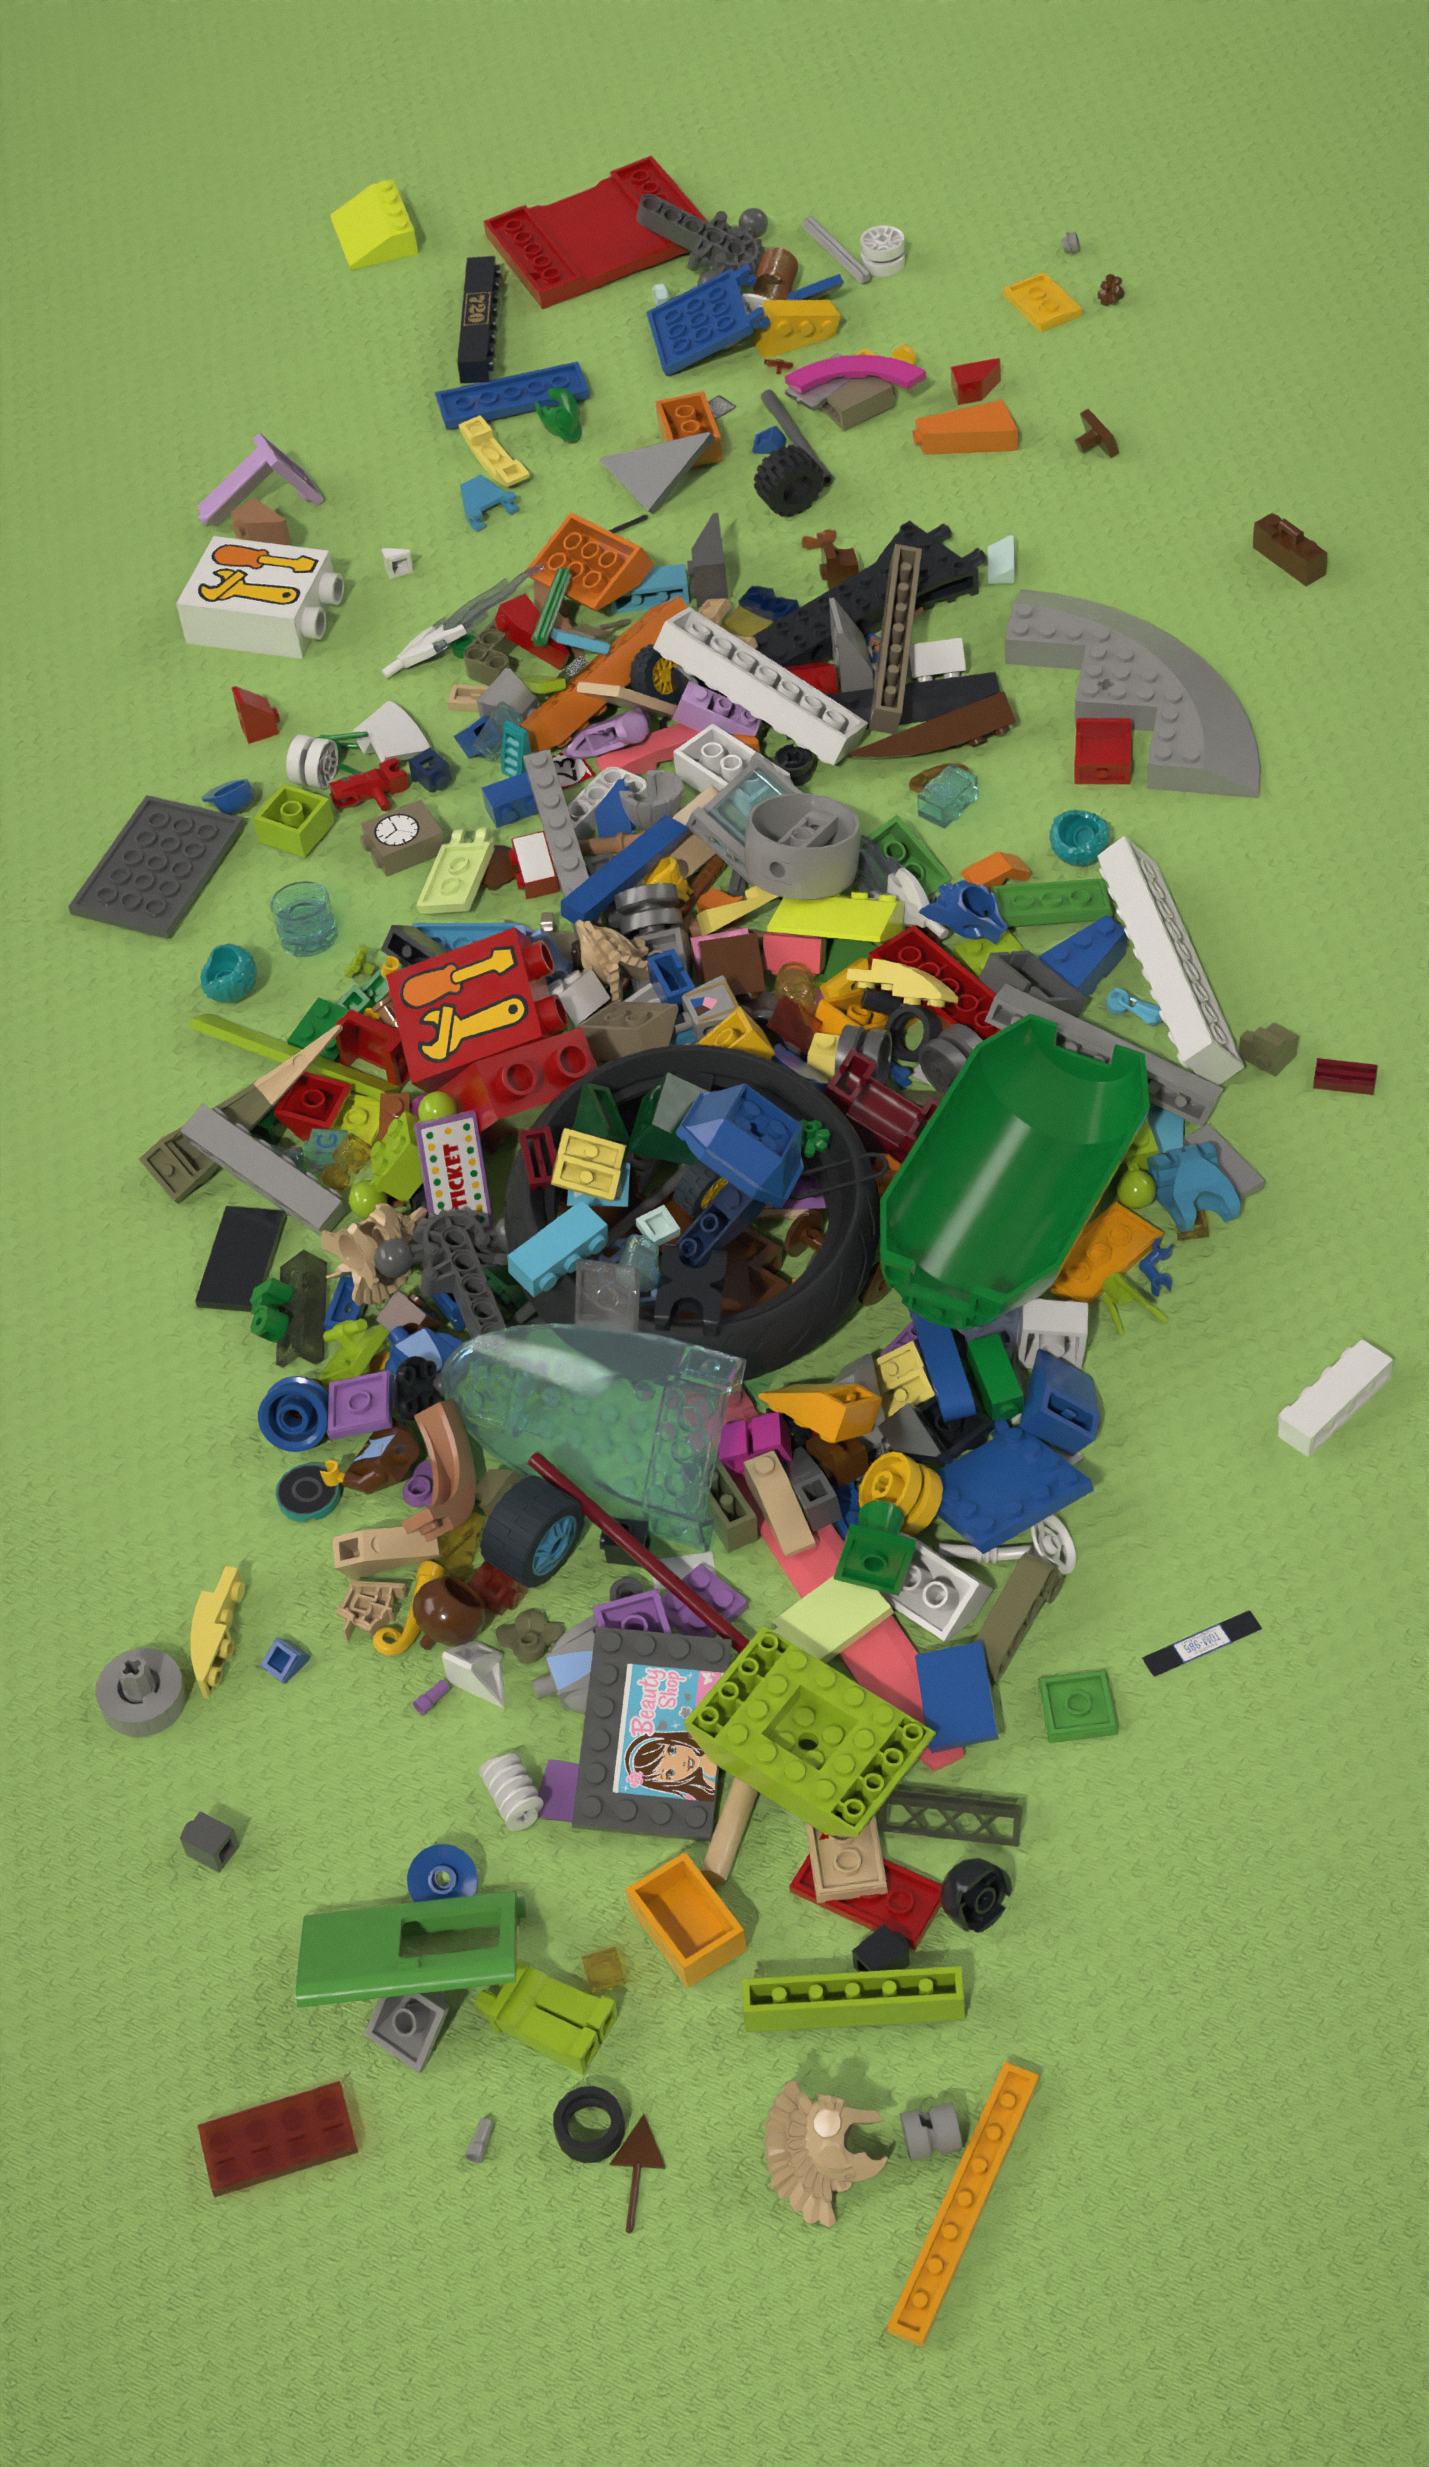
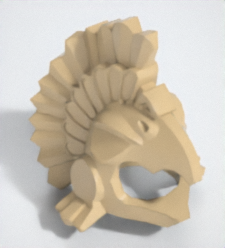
M580 919L575 922L580 941L583 972L592 969L603 987L609 985L612 1001L623 1002V978L650 981L647 961H642V957L647 955L649 950L645 946V940H639L638 937H635L629 941L628 938L610 928L592 925L590 921L585 922Z
M380 1203L375 1205L376 1209L369 1214L366 1220L359 1224L352 1223L336 1234L323 1230L320 1237L321 1248L337 1255L342 1261L336 1268L337 1272L327 1275L325 1278L327 1280L336 1279L352 1274L354 1283L352 1299L358 1306H361L363 1303L371 1306L374 1302L381 1304L383 1299L390 1300V1295L395 1293L397 1289L399 1290L401 1285L406 1284V1277L412 1273L411 1268L407 1274L398 1278L387 1277L381 1274L375 1267V1251L381 1242L390 1238L400 1239L409 1246L415 1245L413 1232L416 1226H419L421 1219L427 1214L428 1210L425 1207L421 1206L409 1216H403L389 1204Z
M795 2080L785 2082L782 2092L776 2096L773 2106L768 2110V2120L764 2124L766 2131L763 2139L766 2148L764 2157L768 2163L767 2173L772 2178L769 2188L776 2191L780 2200L790 2198L792 2210L796 2212L803 2211V2219L809 2224L820 2221L825 2226L831 2228L836 2222L831 2205L833 2191L838 2193L846 2192L853 2186L852 2182L864 2181L876 2176L884 2168L888 2160L887 2156H884L882 2159L874 2161L869 2158L866 2152L851 2153L847 2148V2136L852 2127L856 2125H870L883 2122V2119L876 2110L850 2108V2104L845 2103L844 2099L817 2094L818 2102L813 2103L807 2095L802 2093L799 2083H796Z

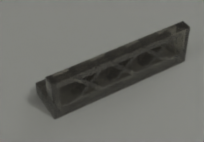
M304 1249L280 1267V1281L295 1288L291 1301L289 1300V1302L278 1308L279 1312L289 1316L287 1330L282 1339L277 1342L276 1365L282 1368L298 1357L315 1365L324 1360L325 1340L323 1335L325 1330L323 1323L326 1317L327 1279L325 1276H327V1262Z
M898 1784L880 1808L879 1831L1019 1847L1025 1798ZM889 1804L903 1805L912 1817L903 1824L887 1823ZM912 1807H920L921 1809L915 1812ZM928 1809H938L946 1821L938 1828H930L919 1816ZM947 1811H955L956 1813L950 1816ZM963 1813H973L982 1825L973 1832H965L954 1820ZM982 1815H990L991 1817L985 1820ZM998 1817L1014 1818L1013 1836H1000L989 1824ZM915 1820L919 1826L909 1824ZM950 1824L954 1830L944 1828ZM985 1828L989 1834H982L979 1832H981Z

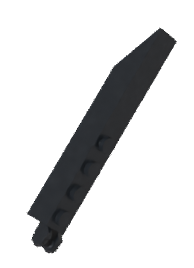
M996 672L905 684L903 709L899 725L926 722L999 693L1000 688ZM874 688L826 695L868 722L866 729H869ZM762 720L765 727H772L770 724ZM786 735L787 740H793Z

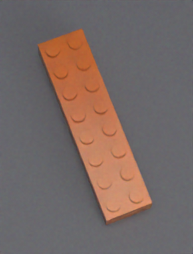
M680 595L651 608L610 644L608 654L600 653L566 683L567 688L565 690L555 692L518 725L528 731L532 753L548 749L552 751L557 746L559 748L565 746L572 740L570 735L574 731L580 732L590 724L588 719L592 715L596 717L607 709L605 705L607 702L576 692L578 682L621 687L631 686V664L635 659L636 653H639L640 649L647 647V645H654L665 621L688 608Z

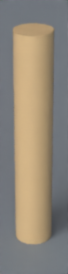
M735 1776L700 1869L708 1883L716 1886L726 1884L758 1795L757 1790Z

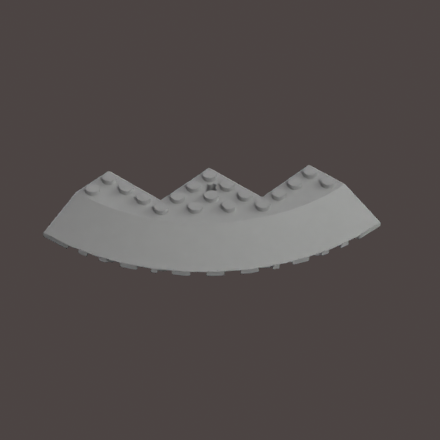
M1020 590L1013 602L1006 632L1005 664L1081 670L1075 697V725L1077 718L1132 719L1131 730L1153 731L1147 764V789L1259 798L1260 761L1257 742L1249 718L1237 696L1224 679L1199 654L1176 637L1147 621L1121 610L1093 601L1057 593Z

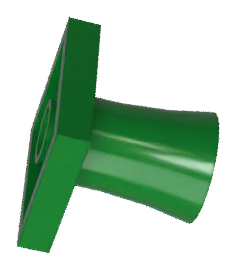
M872 1501L860 1508L858 1512L859 1525L850 1523L833 1579L899 1596L915 1551L916 1540L899 1536L904 1524V1515L897 1506L886 1501Z

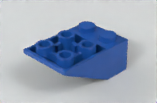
M1039 1348L1036 1353L1019 1427L1073 1457L1095 1441L1100 1411L1093 1378Z

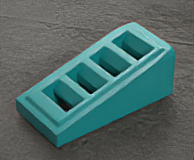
M507 720L503 726L501 771L502 774L513 777L526 772L523 756L531 754L528 731Z

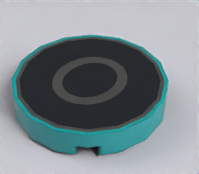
M302 1464L293 1467L281 1477L276 1486L275 1496L280 1511L287 1518L297 1522H307V1519H322L334 1511L340 1501V1485L327 1486L324 1483L320 1471L328 1472L326 1466Z

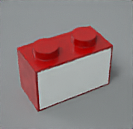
M541 831L511 838L513 850H508L511 866L518 867L519 873L514 874L518 890H524L526 900L559 892L557 876L545 832Z

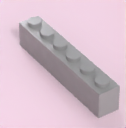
M202 1104L180 1130L189 1145L320 1237L323 1230L331 1232L347 1212L342 1202L344 1198L332 1188L326 1190L319 1185L320 1181L308 1171L303 1174L296 1169L297 1165L285 1155L280 1158L274 1154V1149L262 1139L258 1142L250 1137L251 1133L243 1125L237 1123L234 1126L227 1121V1115L217 1107L210 1109Z

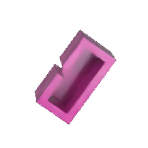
M778 1412L765 1413L759 1417L751 1418V1423H747L746 1420L734 1421L718 1427L719 1460L731 1476L745 1473L743 1462L774 1450L781 1464L792 1461L790 1427Z

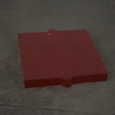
M783 994L766 1026L782 1036L786 1042L792 1043L807 1054L815 1032H819L823 1022L806 1011L804 1006H799Z

